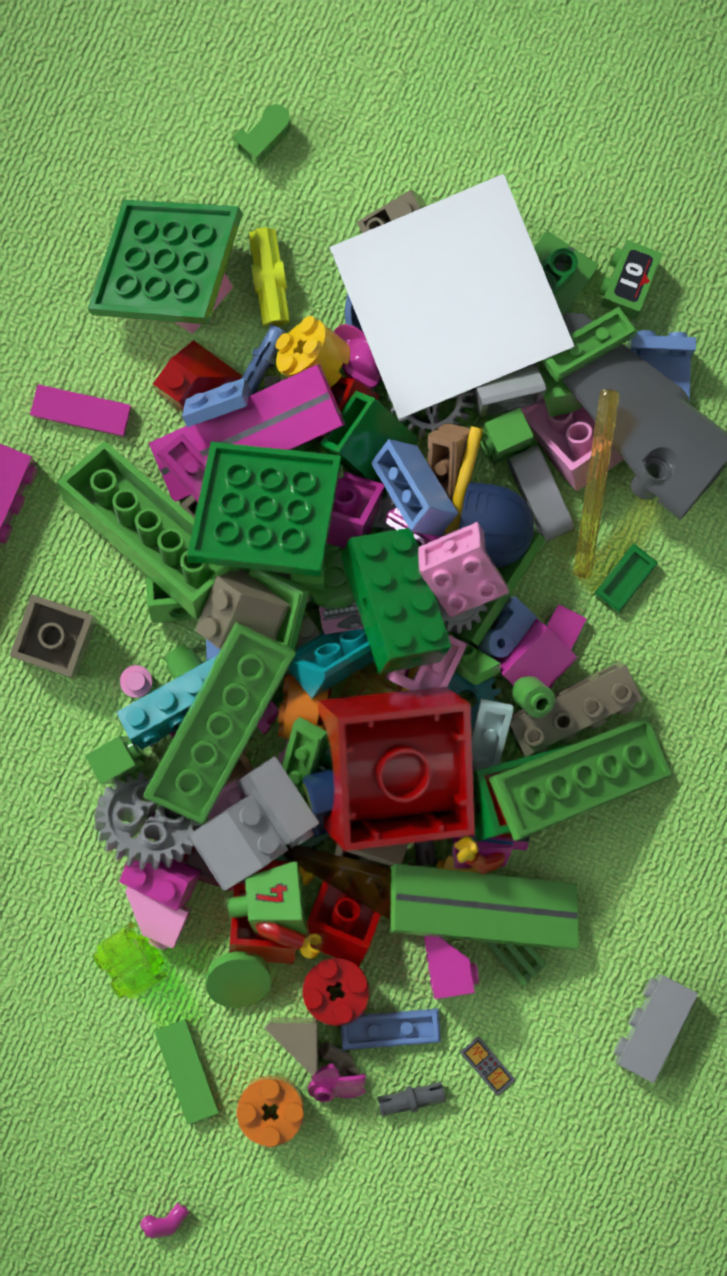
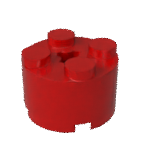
M341 958L324 959L316 964L307 974L303 984V1001L307 1010L318 1021L335 1027L346 1026L360 1019L367 1011L371 1001V988L364 972L354 963ZM339 984H343L341 990L345 992V996L343 999L337 997L335 1002L332 1001L333 995L329 992L330 988H337Z

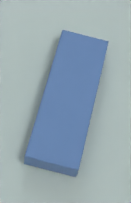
M438 1008L364 1014L354 1023L341 1026L343 1050L441 1042Z

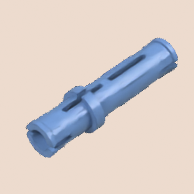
M270 325L259 348H254L252 352L254 357L241 378L246 379L252 394L257 391L269 367H273L276 363L275 356L278 353V349L275 347L276 342L286 332L275 325Z

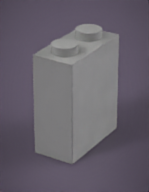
M273 757L236 782L245 797L251 794L254 796L285 845L288 844L290 848H293L314 835L311 829L318 825L319 822L276 757Z

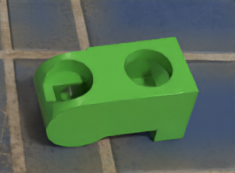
M278 104L268 106L263 112L262 119L249 133H246L241 128L233 136L234 147L258 167L290 131L288 110Z

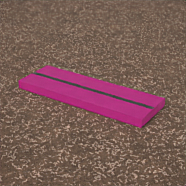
M315 365L249 396L246 407L188 428L184 426L150 442L149 446L171 498L178 502L191 496V494L156 455L181 433L187 437L207 460L211 442L292 450L346 424L321 365Z

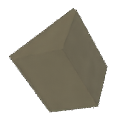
M271 1018L264 1029L313 1076L318 1068V1020L316 1018Z

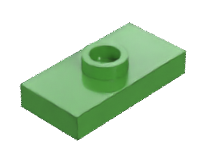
M467 643L455 672L474 685H478L499 674L500 663Z

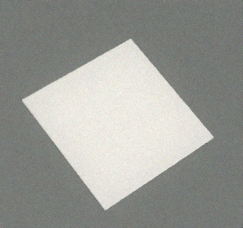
M504 174L330 247L398 419L575 347Z

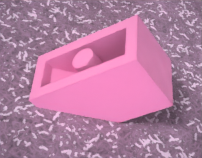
M127 887L125 893L142 935L150 938L148 943L163 950H166L167 947L174 948L178 943L192 908L183 905L176 911Z

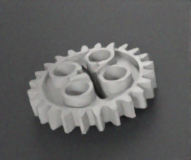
M139 772L137 780H134L129 774H126L124 783L118 779L114 780L113 788L106 787L104 796L99 797L94 818H96L94 829L100 831L98 840L107 841L106 852L116 849V860L126 856L128 857L127 866H131L136 860L139 861V866L142 870L145 868L146 862H151L154 870L158 869L160 861L168 868L171 867L173 858L181 862L184 853L190 854L193 848V843L188 835L202 826V824L163 806H159L156 810L159 804L144 798L143 794L155 772L151 774L150 779H145L144 774ZM140 831V834L135 839H132Z

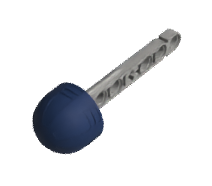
M470 482L466 490L458 530L478 522L484 531L486 553L496 568L514 563L524 555L533 538L534 520L529 506L517 493L508 488L494 484ZM387 494L386 499H381L372 527L380 528L382 532L394 530L385 523L388 512L397 508L389 494Z

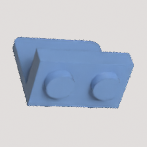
M638 331L636 336L628 341L627 347L686 392L690 402L691 357L696 351V337H688V334L684 332H671L668 336H656L654 331Z
M245 378L226 383L218 388L193 395L186 399L182 418L188 428L246 407L249 396L253 394Z

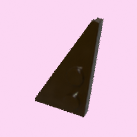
M289 845L287 846L288 850L284 852L286 859L291 862H297L298 866L391 921V868L296 845L293 848H290Z

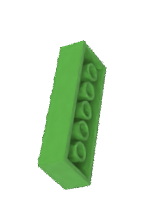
M106 441L101 443L57 481L63 501L196 620L202 615L217 576L242 569L188 562L187 553L194 518Z

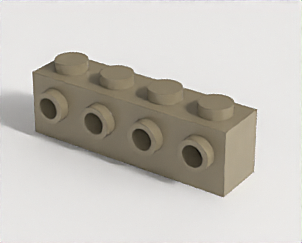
M617 662L554 693L555 705L551 712L544 717H532L523 709L513 713L509 730L520 753L527 757L548 751L547 746L557 741L563 744L573 740L578 736L577 732L586 727L594 729L607 722L606 717L614 713L623 715L636 708L635 703L641 701L642 698L627 666Z

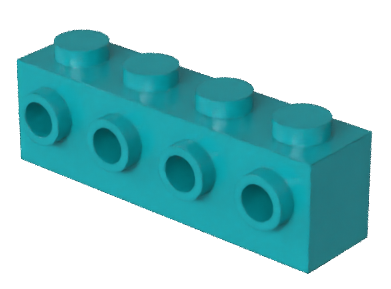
M217 656L116 712L129 739L142 750L154 745L160 739L179 729Z

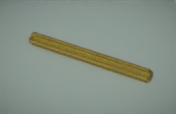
M602 389L599 397L573 574L579 578H590L593 572L620 396L619 392L613 389Z

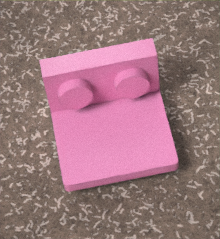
M478 522L418 547L420 574L448 616L453 617L508 594L507 584L486 553L484 531Z

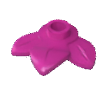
M329 1064L318 1069L312 1076L311 1082L308 1084V1094L320 1102H329L335 1097L344 1099L356 1098L366 1093V1089H364L366 1075L340 1077L338 1068L334 1064Z

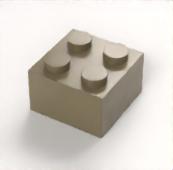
M31 594L9 656L76 680L98 619L91 614Z

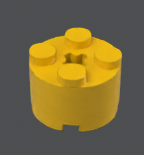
M307 316L289 333L282 334L275 346L278 349L276 358L277 368L283 375L289 378L315 365H321L330 388L342 376L339 370L343 362L348 365L350 360V347L348 343L313 316Z

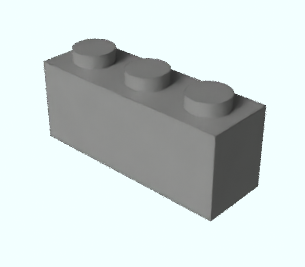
M659 973L656 979L651 977L643 991L646 999L641 1008L636 1007L628 1022V1025L632 1027L626 1038L622 1036L619 1039L613 1052L617 1056L614 1062L653 1083L698 993Z

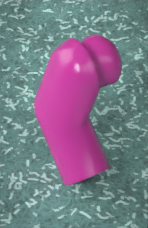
M177 1202L166 1217L145 1216L141 1220L140 1227L144 1231L145 1236L151 1239L171 1236L188 1216L190 1210L180 1202Z

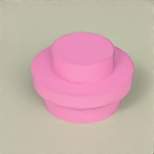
M134 665L126 668L121 674L120 686L126 695L140 698L151 690L153 680L146 668Z

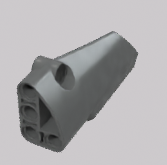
M565 313L563 315L569 334L593 322L583 313ZM624 344L562 379L635 473L631 481L633 493L644 500H652L657 496L659 498L657 503L679 520L686 515L727 466V431L689 403L686 392Z

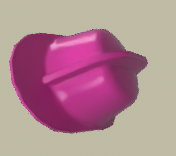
M339 325L334 332L346 341L350 347L348 365L344 362L342 364L347 378L357 380L367 388H375L380 381L383 382V379L364 332L352 325Z

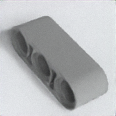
M536 445L508 457L507 463L523 500L532 512L535 527L538 533L546 539L545 542L574 530L571 516L539 447Z

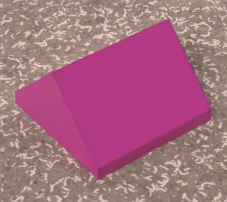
M538 619L535 620L508 656L503 658L491 657L500 663V674L513 686L522 677L534 676L548 688L578 659Z

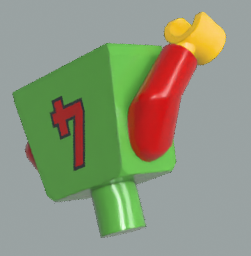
M271 861L256 871L254 875L248 876L245 879L246 896L228 899L231 918L248 916L253 931L259 933L260 936L294 949H300L301 954L308 959L315 958L320 953L319 950L313 949L310 944L318 945L321 942V937L317 934H311L304 938L303 934L308 933L303 885H308L315 875L307 873V870L298 866L297 862Z

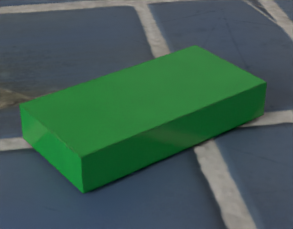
M633 543L593 595L617 614L620 613L657 566L658 562Z

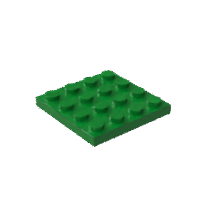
M123 199L87 309L94 316L209 325L243 214L239 206Z
M211 442L187 553L188 562L321 577L341 468V455Z

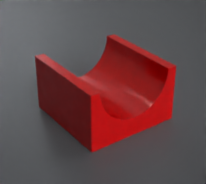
M447 687L318 700V714L321 716L327 730L334 769V804L331 815L324 816V829L344 851L475 835L470 704Z

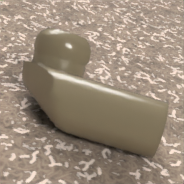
M323 1042L320 1045L318 1055L334 1064L339 1070L340 1077L360 1075L349 1053L329 1042Z

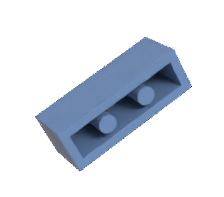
M388 439L372 460L373 468L409 529L413 532L440 537L457 516V510L416 445Z

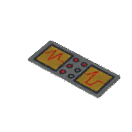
M476 1037L460 1052L496 1095L502 1093L515 1081V1078L480 1037Z

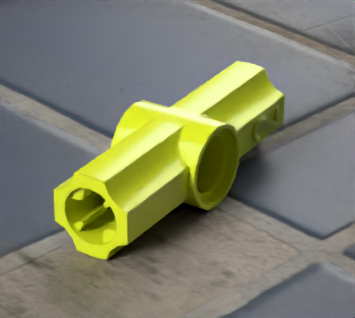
M257 228L249 232V242L254 264L251 266L255 293L259 297L263 327H270V325L282 327L290 323V316L285 290H287L283 261H280L276 228Z

